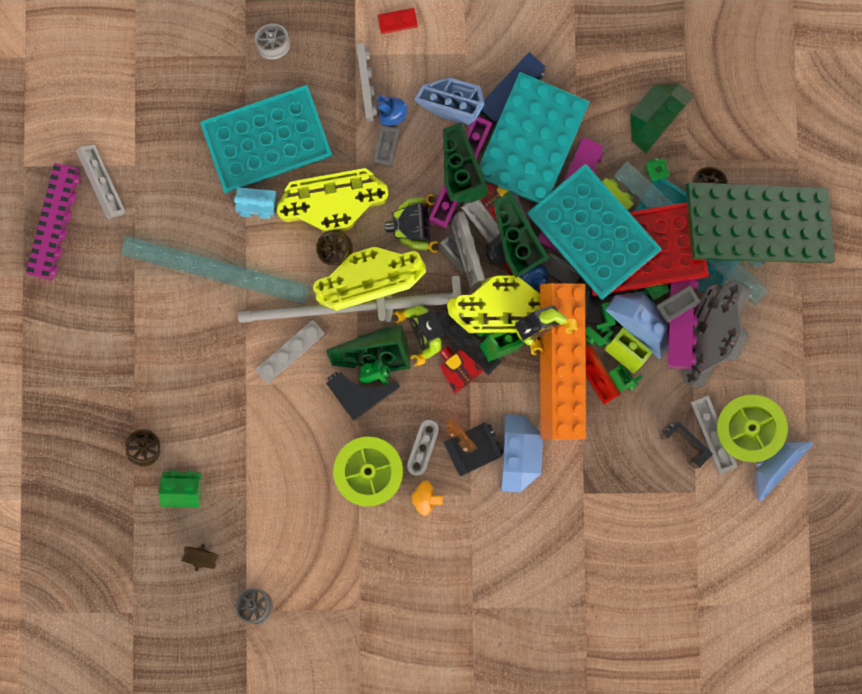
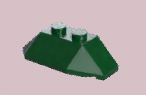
M654 84L630 113L631 142L647 153L692 100L694 95L680 84Z

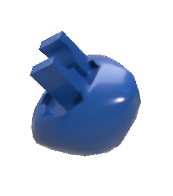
M382 94L376 98L381 103L378 105V108L381 110L379 119L381 125L394 126L405 120L407 105L404 100L394 96L387 98Z
M537 265L522 274L520 278L540 294V284H548L547 268L543 265Z

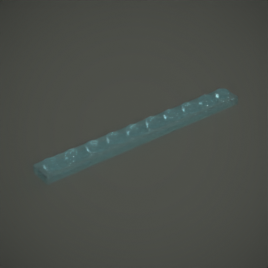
M628 161L614 175L623 186L649 209L674 205ZM706 260L727 281L732 282L736 280L747 285L751 292L748 300L754 305L769 291L737 261Z
M127 236L121 250L122 256L304 305L310 288L309 285Z

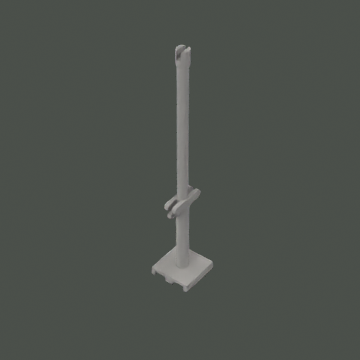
M452 276L453 292L394 298L390 294L377 298V300L367 301L337 311L323 305L238 312L239 323L258 320L378 310V318L381 322L386 320L391 322L393 309L447 304L449 299L461 296L460 276Z

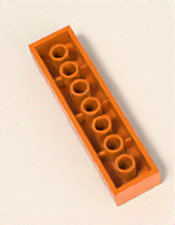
M540 284V309L555 305L557 311L566 316L567 319H575L577 321V330L573 329L572 334L566 333L565 325L563 324L540 336L543 351L540 350L541 439H586L585 284Z

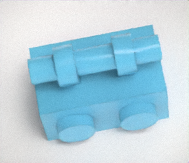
M237 187V195H235L234 200L236 203L235 211L240 213L239 216L251 217V215H259L258 218L270 219V216L275 217L277 193L271 190Z

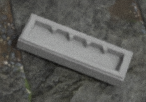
M480 200L472 203L466 202L460 207L488 244L500 233L498 223Z

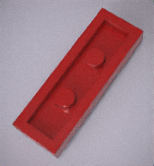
M591 345L586 347V376L603 404H606L621 394Z

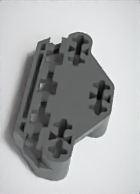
M734 280L724 285L715 284L707 287L695 312L697 315V326H693V333H696L697 340L692 352L696 353V363L692 364L691 369H681L683 380L687 385L698 388L705 386L715 366L726 360L733 362L739 358L749 337L748 331L742 327L740 316L751 294L750 288L747 285Z

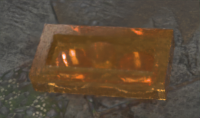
M453 419L446 423L448 426L446 431L453 438L456 436L461 441L459 446L465 452L469 450L472 453L477 448Z

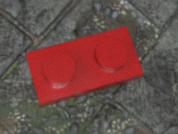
M415 8L378 14L381 35L418 28Z

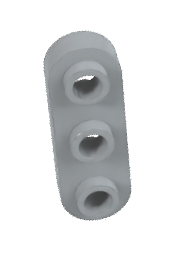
M426 420L420 425L407 464L408 471L414 476L422 475L426 471L439 432V427L433 420ZM427 426H431L433 428L432 433H427L425 431ZM422 444L427 447V450L424 452L419 449ZM414 463H420L421 467L419 470L413 468Z

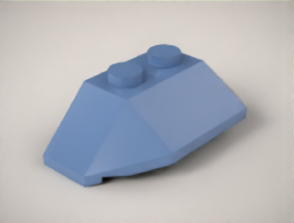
M446 78L432 84H424L414 99L417 104L437 117L467 126L476 120L484 106L480 86L453 78Z
M644 292L615 295L606 311L660 359L668 347L669 322L666 323L657 305Z
M505 414L501 491L522 492L541 475L543 439H541L540 431L524 415Z
M785 442L778 453L756 464L758 468L754 471L755 497L758 501L765 499L801 457L813 446V443Z

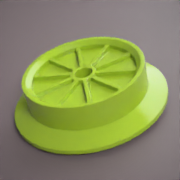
M744 395L732 400L724 407L718 418L717 434L723 448L734 458L745 462H760L771 458L783 447L788 434V423L783 410L771 399L761 395Z
M361 437L350 441L340 450L334 462L333 476L339 492L348 501L356 505L369 507L388 501L397 492L403 477V466L399 454L389 443L376 437ZM371 468L372 473L366 475L365 469Z

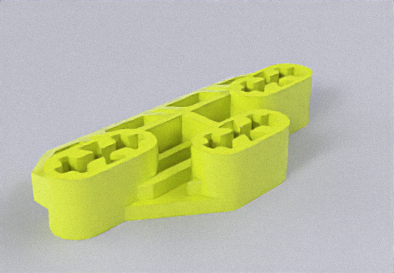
M362 168L292 181L284 190L285 193L276 207L279 218L284 222L302 220L319 228L324 233L328 231H346L354 226L355 221L369 207L385 204L388 201L389 195L387 185L376 178L372 172ZM370 178L374 181L370 183H364L362 188L361 179L362 181ZM352 182V188L351 186H348L343 188H337L335 190V185L337 186ZM324 186L326 188V194L325 191L310 193L309 195V190L324 188ZM299 190L300 199L299 196L288 197L289 193H298ZM378 191H381V193L384 194L382 195L381 199H379L378 196H375L378 194ZM368 192H371V194H372V200H373V201H371V202H370V198H369V193H368ZM360 194H362L363 197H367L364 198V202H360V200L358 199ZM295 205L297 208L298 215H295L293 206ZM303 205H307L308 207L306 213H304L303 210H299L303 209ZM285 208L291 211L288 212V216H285L283 213ZM345 216H347L348 219H351L348 221V224H345L344 221H342L344 220ZM334 217H337V220L341 221L338 222L339 227H336V224L332 223L335 222ZM325 220H329L331 223L328 228L322 225L325 224Z
M372 247L351 254L330 276L317 280L313 285V290L316 293V299L319 304L337 311L410 289L426 273V265L420 254L416 251L399 254L378 247Z
M494 276L486 278L482 286L471 295H461L449 299L447 308L449 315L469 333H516L515 323L519 320H512V324H508V314H511V317H521L522 319L530 313L540 310V306L531 307L528 305L532 303L539 304L540 294L519 277ZM497 284H499V285L509 284V285H511V286H507V287L501 286V287H497V288H496V287L493 286V285H497ZM464 303H465V304H471V303H475V304H478V306H464V307H461V306H458V304H464ZM483 314H487V317H497V320H489L487 324H484ZM459 315H462V317H472L473 321L469 322L471 325H466Z

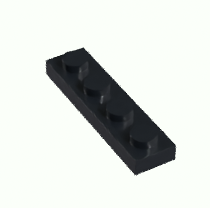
M448 309L438 317L444 334L484 370L485 374L489 376L501 363L499 359L488 362L479 346L482 342L473 333L467 332L449 315Z

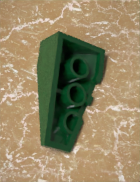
M458 123L444 128V185L450 200L472 203L489 197L487 184L462 124Z
M511 192L494 200L493 205L505 260L515 278L548 260L549 257Z
M402 325L377 330L329 348L326 351L332 366L355 368L381 359L391 372L411 368L408 342Z

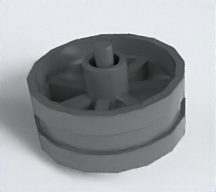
M248 588L241 592L236 600V613L244 622L255 625L262 624L272 614L273 601L265 591L257 588ZM258 592H259V593H261V594L263 595V597H261V598L257 601V596H258ZM253 593V599L250 600L248 596ZM264 601L266 603L265 607H263L261 604ZM249 610L247 616L245 617L244 611ZM253 613H255L256 620H250Z

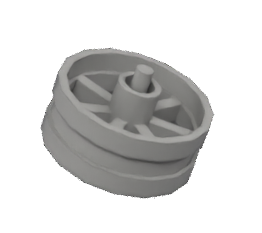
M270 23L262 26L255 34L254 40L258 52L266 59L281 58L290 49L287 30L282 25Z

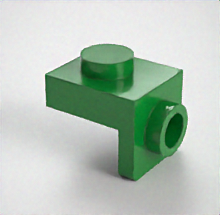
M659 158L648 160V163L644 166L645 174H649L652 182L670 176L665 159L659 160Z
M610 302L600 306L605 323L595 326V330H601V333L612 330V326L616 325L615 319L606 311Z
M588 326L585 329V341L591 346L595 344L598 348L602 345L606 347L613 339L611 337L613 332L610 330L602 338Z
M380 359L361 366L359 380L362 384H366L380 379L384 385L389 384L391 372L389 367L385 366Z
M622 364L608 373L620 392L627 388L631 391L639 385L637 381L643 378L639 375L633 379Z

